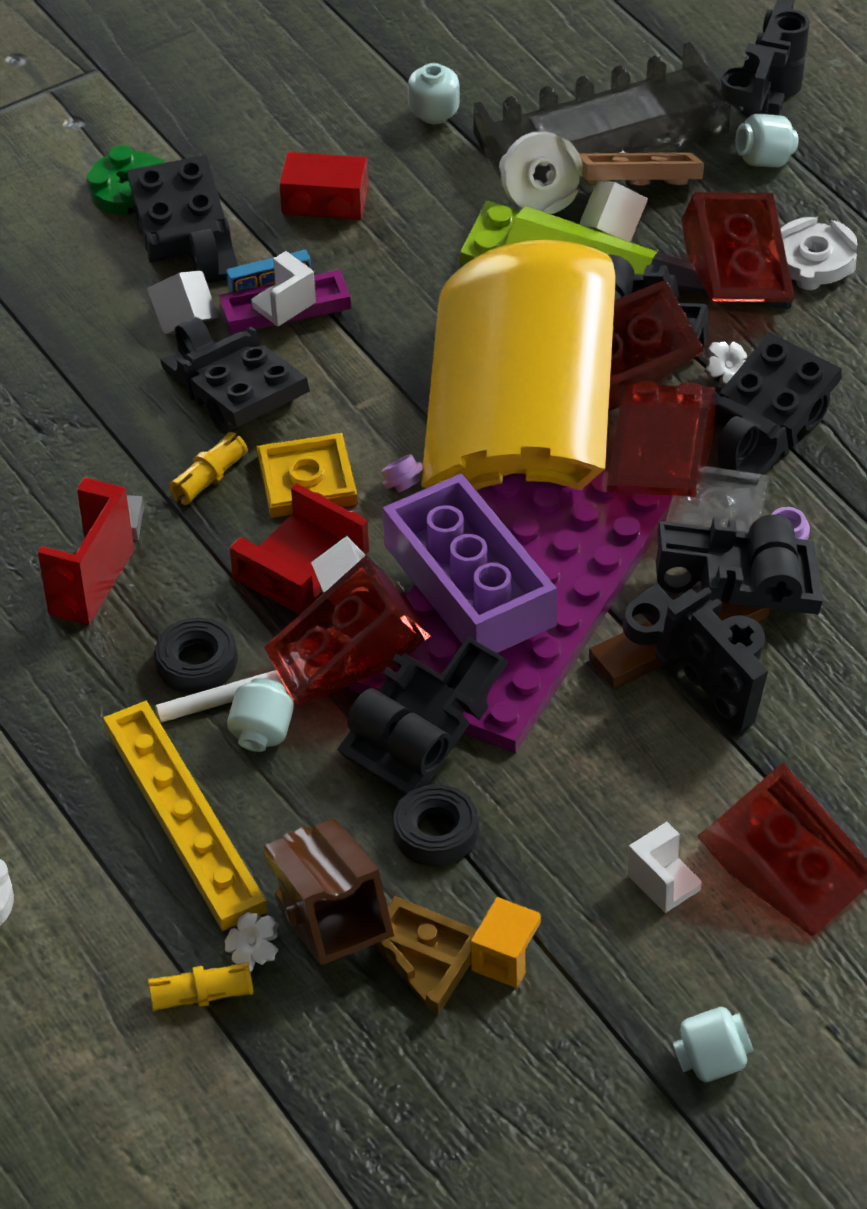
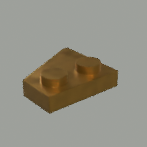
M394 896L388 905L394 936L373 945L429 1010L439 1015L471 965V940L477 929Z

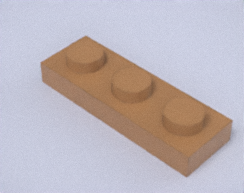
M692 153L579 154L583 165L582 177L592 185H595L597 181L612 182V180H626L627 183L632 185H648L650 180H664L666 183L673 185L688 184L689 179H703L704 163Z

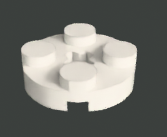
M533 132L520 137L510 146L499 164L502 186L510 201L522 209L528 206L548 214L561 211L575 199L579 191L576 189L579 184V178L583 174L581 157L576 148L568 140L549 132ZM538 164L542 166L549 165L551 169L546 174L548 181L544 184L540 180H534L533 178L535 167Z
M804 217L787 223L778 232V240L775 242L774 261L776 266L787 277L796 280V284L805 290H814L821 284L836 282L853 274L856 267L857 239L854 233L844 224L831 220V225L817 224L818 217Z

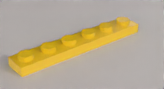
M147 700L103 717L107 734L221 930L224 931L236 926L238 918L246 912L258 915L267 913L266 899Z

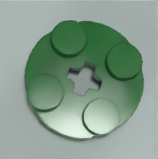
M118 145L111 148L109 155L95 162L87 173V185L92 202L96 207L105 212L116 215H129L128 208H134L127 170L165 163V161L146 152L133 151L131 147L126 145Z

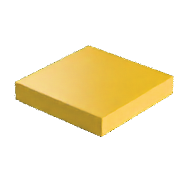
M342 433L256 446L271 518L293 514L291 488L296 483L312 492L322 494L327 500L341 507L358 505L357 491Z

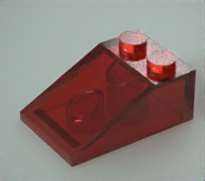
M694 192L681 219L687 255L711 301L793 302L795 297L774 194Z
M666 280L614 300L608 412L624 406L703 352L700 340Z
M653 381L628 384L620 404L607 481V493L696 497L716 436L715 387H702L697 383H683L678 386L658 385Z
M365 555L264 648L292 700L297 705H302L382 673L386 667L389 669L396 667V663L392 660L396 654L401 657L404 653L410 655L431 635L400 585Z
M781 763L697 836L728 874L811 937L867 888V858L784 763Z

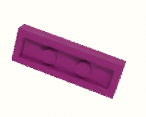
M336 270L314 275L316 303L285 323L351 309V296L341 271ZM275 283L219 295L220 309L229 334H235L240 331L244 332L249 327L258 329L275 325L252 307V298Z

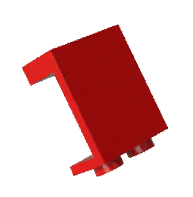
M84 477L77 488L84 533L83 543L76 554L41 546L38 551V558L48 614L63 620H72L90 625L132 555L134 543L126 488Z
M296 483L291 488L293 514L260 546L240 537L229 547L233 579L304 617L325 596L311 562L346 536L366 555L369 552L368 520L362 518L355 511L347 510L327 500L322 494L312 492Z

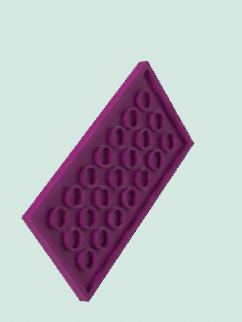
M604 470L582 490L552 482L526 481V474L505 475L501 484L483 487L478 494L556 586L557 626L497 653L506 658L509 663L491 687L487 697L488 709L481 719L478 720L465 711L462 713L470 723L464 734L517 753L657 536L659 521L666 522L675 508V495ZM415 584L349 676L350 690L360 694L370 688L379 690L387 679L383 674L386 667L396 673L400 669L392 660L396 654L402 657L405 653L441 675L462 646L460 640Z

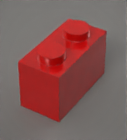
M287 152L279 182L282 214L362 220L369 189L367 157Z

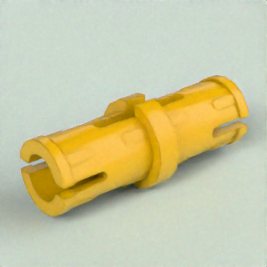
M229 432L209 451L200 452L193 458L194 463L169 483L168 487L171 495L177 501L185 495L181 500V504L188 505L211 483L214 485L219 483L224 478L222 474L247 454L248 449L244 440L238 436L231 443V440L236 437V433Z
M248 962L203 970V966L193 967V972L148 979L153 1011L198 1003L199 1007L209 1006V1001L253 994Z

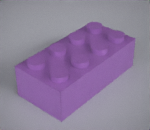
M462 473L382 508L384 546L462 644L469 636L498 653L557 626L556 586Z

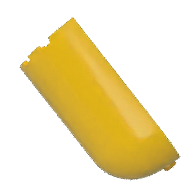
M559 240L516 242L500 246L475 257L447 280L442 288L437 310L421 480L422 487L429 488L462 473L477 491L483 487L501 484L505 475L526 474V481L552 482L582 490L605 470L615 300V270L611 258L605 252L578 243Z

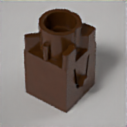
M335 819L315 825L314 828L302 827L295 832L283 835L277 841L265 845L264 853L267 864L274 872L279 883V888L275 892L278 907L320 966L394 936L379 869Z

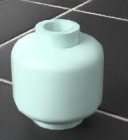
M430 63L414 71L408 80L410 111L415 117L428 124H440L452 117L460 105L459 81L453 70L437 63Z
M752 114L737 129L735 139L736 150L739 155H742V158L748 165L782 167L788 162L791 154H794L797 150L798 134L793 130L790 121L785 116Z
M254 678L250 683L237 688L228 716L227 727L232 735L239 739L238 744L241 747L250 751L263 752L266 746H277L284 742L293 714L294 702L286 694L287 689L282 684L266 678Z
M717 1007L685 1019L680 1025L682 1039L673 1042L683 1072L693 1069L697 1078L703 1082H710L744 1069L747 1064L746 1054L754 1052L740 1013L732 1016L730 1011L724 1007Z

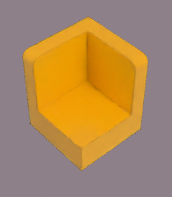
M496 897L471 940L472 971L517 988L525 975V949L541 923L540 913Z

